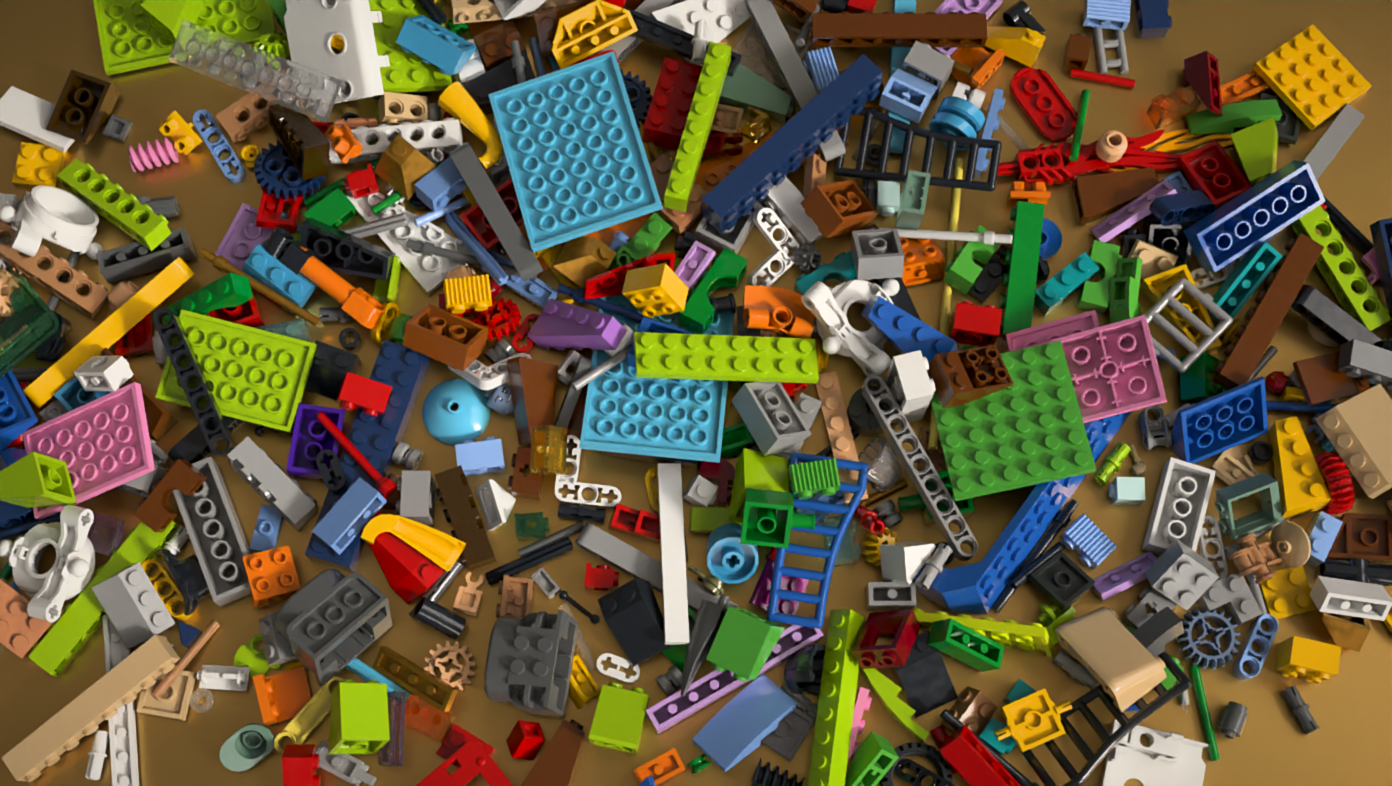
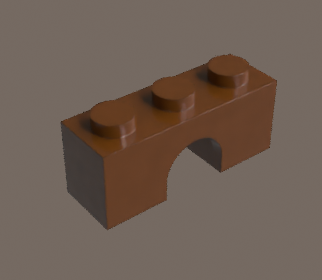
M174 460L166 470L168 473L163 479H159L154 483L151 494L143 498L137 505L138 510L134 515L154 532H164L178 515L169 505L170 494L178 489L185 495L193 496L207 479L206 475L187 460Z

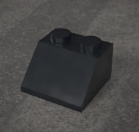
M1153 214L1144 217L1142 233L1146 234V243L1176 254L1178 259L1174 265L1190 264L1192 247L1184 230L1195 223L1191 221L1163 226Z
M315 340L317 346L305 390L336 401L344 375L347 372L357 375L362 362L358 355Z

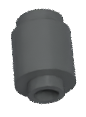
M1229 701L1228 706L1224 707L1217 726L1221 730L1220 734L1229 739H1234L1235 736L1240 737L1248 717V708L1237 702Z

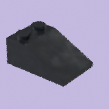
M634 578L598 599L607 625L633 666H637L673 646L665 645L664 619L649 581Z
M929 630L917 635L904 666L890 667L899 687L902 688L901 691L908 705L915 710L913 714L915 719L958 698L940 651L927 644L930 635Z

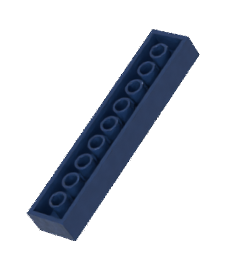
M862 54L702 198V216L720 233L726 229L730 230L733 228L741 215L745 216L752 210L753 204L758 200H764L774 185L776 187L784 181L785 175L790 171H796L805 157H811L822 142L825 144L831 139L833 132L837 128L842 129L848 123V118L853 114H859L868 100L873 101L879 95L882 83V70L867 56Z
M383 340L369 378L392 386L385 411L382 415L378 414L377 417L364 414V409L358 408L348 435V440L383 478H388L394 463L391 461L392 455L398 444L402 441L430 363L429 356L414 352L408 347L387 340ZM345 449L342 451L340 463L347 478V487L339 493H333L328 489L317 522L324 518L332 509L333 504L340 500L347 492L349 486L359 477L378 490L376 488L377 484ZM335 473L331 484H334L336 487L341 479H338ZM362 530L340 555L312 533L305 555L312 561L354 573L365 541L361 539Z

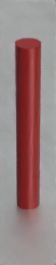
M1074 68L1070 70L1069 77L1134 88L1135 86L1134 79Z

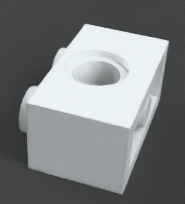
M92 356L74 371L85 391H116L134 375L129 368V363L123 356Z

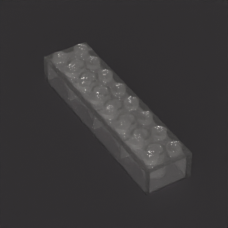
M185 20L182 22L168 60L325 123L329 119L342 84L341 80Z

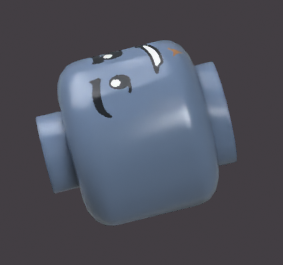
M504 383L487 391L485 396L489 398L487 401L489 408L501 415H506L508 412L512 414L514 409L510 385Z

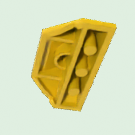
M595 0L559 18L551 51L559 68L563 69L638 31L629 10L602 0Z

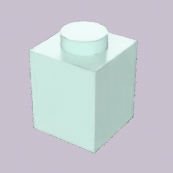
M878 181L876 186V210L885 217L897 215L900 207V182Z
M1116 477L1111 482L1112 484H1109L1108 493L1109 497L1112 498V505H1141L1146 500L1144 477Z

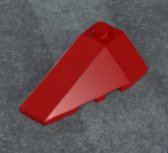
M675 252L643 256L585 280L584 299L622 295L627 270L666 263L673 271Z
M379 510L374 517L382 515L383 513ZM390 532L379 534L375 538L374 544L368 543L389 586L407 604L424 593L444 573L435 562Z

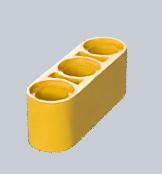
M148 559L144 561L141 566L170 615L180 621L189 619L192 614L186 616L184 610L179 614L175 613L176 606L184 603V599L177 583L168 570L157 560ZM153 567H158L157 574L150 577V570ZM171 585V591L167 595H162L163 588Z

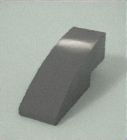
M1167 606L1143 623L1132 635L1155 657L1166 651L1165 644L1184 633L1183 622Z

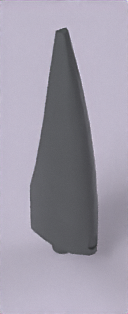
M724 594L720 595L717 604L702 599L685 655L681 684L682 696H685L700 665L710 651L726 614V606L730 597Z

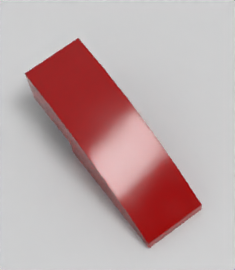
M618 503L616 504L609 522V529L660 543L659 515L642 509L639 511Z

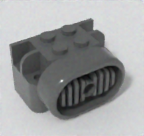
M337 569L325 570L311 579L282 605L275 619L277 632L290 643L293 654L301 661L302 666L306 670H311L316 675L317 683L320 687L326 684L393 626L388 597L363 575L352 573L344 576Z
M558 610V614H548L546 611H539L538 613H529L525 617L505 615L499 617L491 631L485 665L484 687L487 697L493 702L512 703L529 714L565 717L579 623L562 610Z

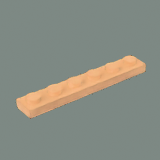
M836 371L819 374L816 388L819 400L822 402L821 408L833 456L838 459L859 462ZM837 468L840 482L857 484L859 471ZM867 490L865 491L861 500L868 499ZM843 492L846 504L850 502L854 493Z

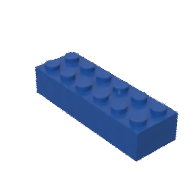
M1293 160L1184 230V233L1201 267L1217 272L1326 200L1309 163Z

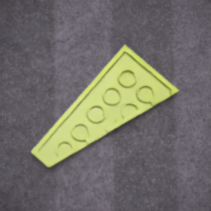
M912 608L922 630L931 631L933 622L951 618L1006 648H1011L1013 644L1017 645L1024 652L1032 653L1034 650L1045 651V656L1053 658L1054 647L1046 627L1039 623L1022 625L1014 620L998 622L990 617L974 619L966 614L949 616L948 613L942 611H935L933 614L925 613L922 609Z

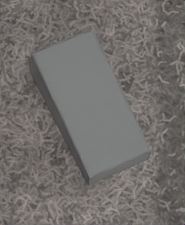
M542 567L531 575V578L534 579L535 583L549 599H552L561 591L560 587Z

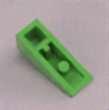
M874 732L869 733L856 749L846 774L845 786H876L899 758L888 739Z

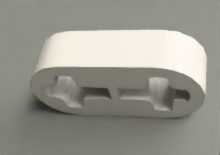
M610 653L602 654L597 659V669L604 676L627 684L635 683L640 677L639 666H633L630 660ZM609 658L611 659V664L617 666V669L609 667L605 671L601 662L607 661ZM631 666L633 667V672H635L636 675L630 676V678L627 679L626 674L622 671H619L620 667L623 669H629V667Z

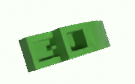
M654 212L629 243L623 245L618 250L606 272L643 256L652 255L661 246L660 242L673 227L657 212Z
M1138 257L1118 259L1116 278H1111L1109 304L1111 324L1141 316L1142 305L1138 304L1142 259Z

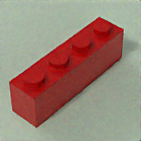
M966 725L943 741L939 750L946 762L951 763L958 771L959 776L971 786H1021Z

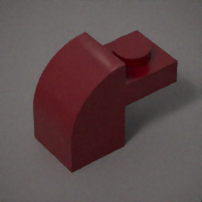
M721 457L720 463L701 461L700 476L718 485L717 507L726 508L727 501H731L732 487H728V485L733 486L735 468L729 461Z

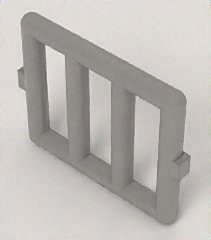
M1183 277L1144 314L1148 323L1153 320L1190 352L1181 362L1151 336L1156 357L1160 355L1180 373L1185 372L1232 324V317L1213 302L1214 298L1208 293L1203 294ZM1182 289L1186 290L1221 320L1213 330L1174 298ZM1167 304L1206 336L1197 346L1159 314Z

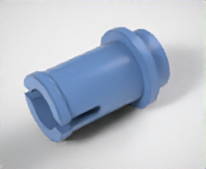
M620 230L613 234L614 238L608 246L616 253L623 245L629 243L628 240L630 238Z

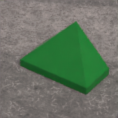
M744 422L723 428L720 457L735 458L742 453L743 448L747 449L754 444L752 435Z

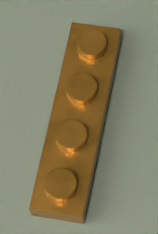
M380 647L372 666L373 669L442 712H449L458 692L456 688L389 647Z

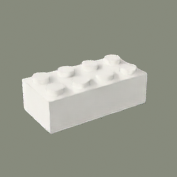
M921 350L893 356L885 378V383L908 423L922 420L933 398V392H936L935 383L932 378L929 379L927 370H929L928 360L922 356Z
M1170 457L1164 463L1142 550L1162 555L1177 539L1196 552L1216 471Z

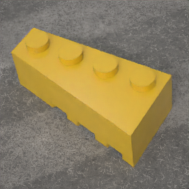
M1184 264L1143 279L1140 288L1150 301L1155 304L1182 277L1186 278L1195 287L1196 285L1187 265ZM1182 289L1174 298L1213 330L1214 326L1206 308L1186 290ZM1168 304L1160 311L1161 315L1196 346L1206 337ZM1219 337L1204 351L1205 353L1211 355L1219 351L1222 346Z
M1294 416L1275 421L1268 432L1270 446L1273 451L1274 478L1278 481L1283 519L1324 509L1330 502L1331 497L1298 417Z

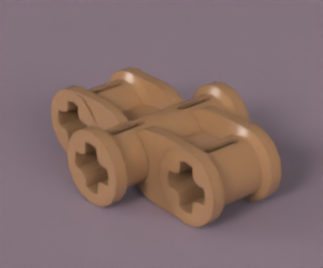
M1252 533L1235 541L1236 545H1240L1241 550L1229 555V558L1233 559L1239 571V578L1253 572L1256 577L1255 582L1259 584L1276 576L1275 572H1271L1269 567L1282 562V560L1277 557L1272 547V540L1258 545L1255 540L1256 535Z

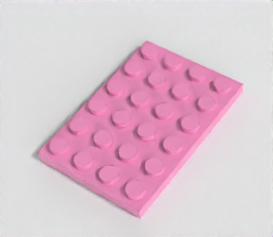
M136 382L23 433L27 455L31 452H36L66 462L76 504L155 470L141 384ZM66 505L34 507V517L42 520L62 511Z

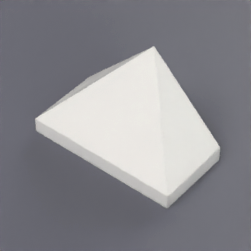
M489 479L476 487L475 490L487 529L492 531L506 523L516 499L493 479Z

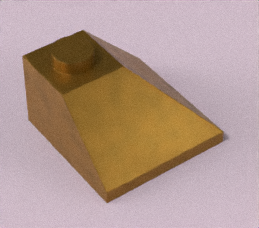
M398 134L383 152L374 172L409 200L416 192L414 184L437 166Z
M581 236L564 243L551 268L576 288L584 290L585 280L606 272L616 252L600 239Z
M1321 612L1322 621L1335 644L1345 650L1360 652L1370 632L1368 619Z

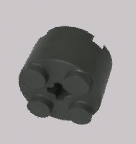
M867 385L871 391L879 390L877 386ZM860 388L852 395L847 408L850 427L857 430L859 435L864 437L880 435L884 431L873 412L871 414L867 413V410L871 408L862 394V388ZM879 404V408L881 410H890V406L888 404Z

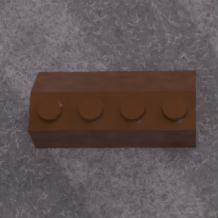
M106 347L100 354V356H114ZM132 376L118 389L127 386L133 382L139 384L141 383L134 376ZM141 384L149 437L153 436L158 441L178 421Z

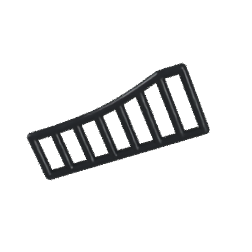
M864 107L857 114L864 116L856 169L843 168L845 154L835 158L833 169L835 176L904 183L909 169L914 135L927 138L921 172L930 173L935 141L948 143L943 178L930 177L929 185L991 192L996 187L1002 143L999 140L971 138L927 130L890 117L870 107ZM851 117L848 118V123L840 129L839 134L845 150ZM873 118L885 123L877 171L864 170ZM893 127L905 131L899 173L886 172ZM957 145L970 146L965 180L952 179ZM979 148L992 149L987 182L974 181Z
M1166 651L1158 656L1179 683L1169 690L1162 683H1159L1153 688L1159 697L1149 704L1142 697L1134 704L1140 711L1130 719L1113 704L1114 700L1109 694H1106L1101 684L1069 704L1072 705V709L1060 714L1061 723L1066 734L1088 761L1078 773L1053 739L1045 742V746L1071 779L1063 786H1081L1096 766L1123 737L1152 713L1191 687L1192 682ZM1098 697L1121 725L1112 735L1107 732L1087 706V704ZM1078 710L1104 742L1095 754L1067 719V717ZM1031 749L1022 752V755L1045 786H1057Z

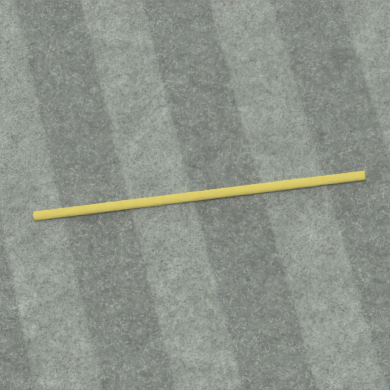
M963 158L955 159L953 179L962 180ZM960 188L952 189L949 231L957 232ZM956 240L947 241L945 268L951 259L955 261ZM944 282L939 332L948 336L952 286ZM932 409L928 448L936 450L939 434Z

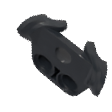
M38 304L28 305L17 317H7L0 321V336L5 342L18 352L22 351L21 346L38 353L35 359L41 361H56L66 343L64 337L71 331L69 320L57 312ZM38 312H41L40 317L37 320H34L35 315ZM60 321V326L54 329L55 323ZM32 333H38L39 341L34 345L29 344L28 336Z
M156 550L155 555L159 556L161 560L166 561L184 599V614L186 616L192 614L197 608L199 601L211 595L197 556L194 554L179 562L176 555L170 554V550Z

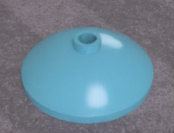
M450 379L436 385L426 396L422 407V418L427 431L433 438L447 445L455 446L464 440H476L487 428L491 416V408L487 406L488 397L485 396V392L464 379ZM452 405L459 406L456 411L451 410Z

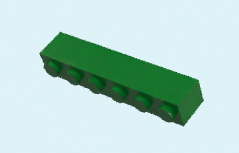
M1018 201L1010 209L1009 220L1013 221L1012 229L1008 230V234L1012 235L1013 239L1012 244H1010V250L1006 251L1004 264H1008L1007 273H1003L1002 278L1005 294L1001 295L999 308H1003L1000 337H1006V334L1031 327L1045 204Z

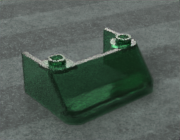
M10 267L5 270L19 287L9 297V303L16 312L0 324V378L52 336L59 328V320L26 279Z

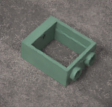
M908 170L901 190L900 207L897 212L895 228H919L924 216L930 173Z
M1266 472L1215 491L1217 499L1215 506L1220 518L1218 521L1219 528L1222 533L1227 534L1233 540L1283 521L1278 481ZM1259 491L1262 510L1234 520L1231 502Z

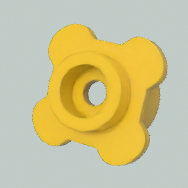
M252 143L245 146L238 156L245 161L247 168H253L255 166L254 162L258 161L257 154L262 155V152L258 150L256 144Z

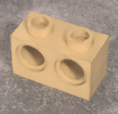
M384 92V95L378 100L379 125L388 124L394 126L402 122L414 124L428 120L427 96Z

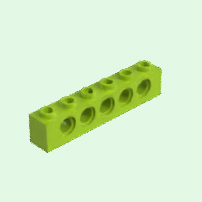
M76 158L56 175L65 190L85 201L97 213L149 250L153 251L171 234L167 226L169 222L162 214L159 213L157 215L149 205L139 203L132 193H125L116 182L112 184L102 172L98 174L89 163L86 162L84 164Z
M1321 205L1291 223L1297 236L1302 233L1324 246L1315 265L1346 313L1370 331L1392 320L1389 316V310L1379 300L1377 291L1369 284L1364 270L1357 265L1352 251L1346 247L1340 232L1334 228L1329 214L1322 209ZM1315 228L1321 231L1322 236L1317 234ZM1327 247L1332 249L1333 254L1328 252ZM1339 266L1344 268L1345 274L1340 271ZM1351 285L1357 289V293L1351 289ZM1363 304L1368 307L1369 312L1363 308Z

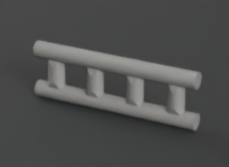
M1093 27L1099 73L1108 74L1107 68L1120 67L1121 74L1129 73L1124 32L1116 29L1114 30L1116 39L1103 40L1102 29L1105 28ZM1104 48H1117L1118 59H1106Z

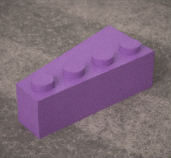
M550 298L527 336L542 350H549V348H556L557 350H564L565 348H574L575 350H582L583 348L616 350L627 330L611 315Z

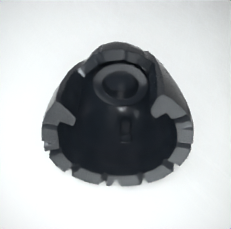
M824 644L806 646L788 659L784 668V679L791 691L795 693L806 691L816 695L820 694L826 648Z

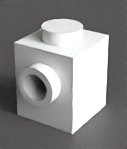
M697 475L690 480L682 494V498L695 507L711 506L717 498L715 492L718 487Z

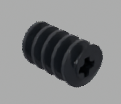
M760 758L751 779V786H757L758 784L761 786H802L805 778L803 777L797 782V774L795 773L788 778V770H784L780 775L779 766H775L771 771L770 762H767L762 767Z

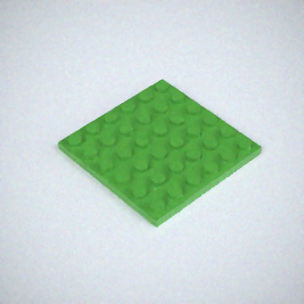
M1061 341L1001 353L1000 356L1014 383L1003 390L967 404L943 408L937 393L933 392L931 405L955 501L1096 472L1095 462Z

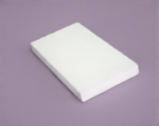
M13 86L0 99L1 126L63 153L75 141L46 130L55 109V104Z

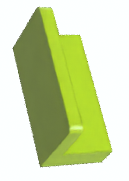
M394 256L391 277L387 280L376 279L373 298L381 304L386 302L396 303L402 271V263L399 256Z

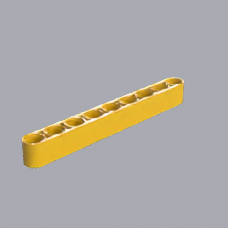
M179 256L25 388L23 393L40 408L76 376L74 371L92 356H100L105 347L108 349L195 273Z

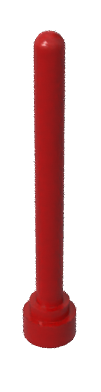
M317 413V420L377 484V491L385 499L390 497L397 490V485L393 480L383 478L325 413Z

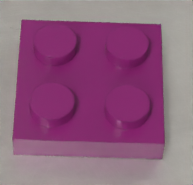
M771 560L766 561L749 601L750 604L767 612L774 568V562ZM782 575L780 589L804 593L809 580ZM778 599L777 612L795 615L800 602Z

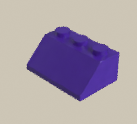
M298 404L286 467L290 477L311 480L322 479L316 463V457L320 451L330 449L337 455L339 443L317 420L316 415L319 412L325 413L336 427L342 431L345 415L344 409ZM326 456L323 463L330 469L332 468L330 460L333 458Z

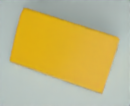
M576 654L573 659L568 695L576 708L580 709L599 697L601 690L578 654Z

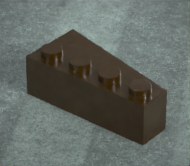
M294 100L270 105L268 122L301 179L307 180L328 175V165L331 164L329 156L330 142Z
M460 465L435 474L434 476L439 487L436 489L440 502L444 501L447 508L443 510L447 523L452 522L454 530L451 531L452 537L466 543L464 550L459 556L462 565H467L471 571L495 562L494 552L462 466Z

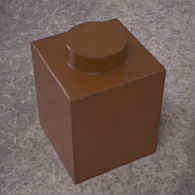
M1070 34L1066 43L1063 67L1084 70L1088 63L1092 38L1082 34Z

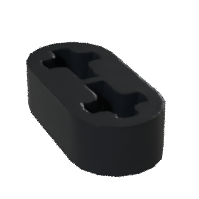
M330 449L320 451L316 457V463L324 484L333 493L342 492L347 487L348 482L338 456ZM326 456L333 458L330 460L332 466L330 469L323 463ZM334 473L338 479H341L338 481L339 485L336 487L334 486V484H330L333 482L331 474Z

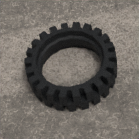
M923 742L905 743L895 748L894 750L899 758L880 780L881 786H894L892 776L894 767L899 760L909 755H920L933 762L939 776L953 784L952 770L949 767V763L944 760L941 752L936 750L934 746Z

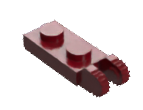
M736 132L709 134L702 158L725 156L726 154L730 156L742 154L743 147L739 143L743 141V135Z

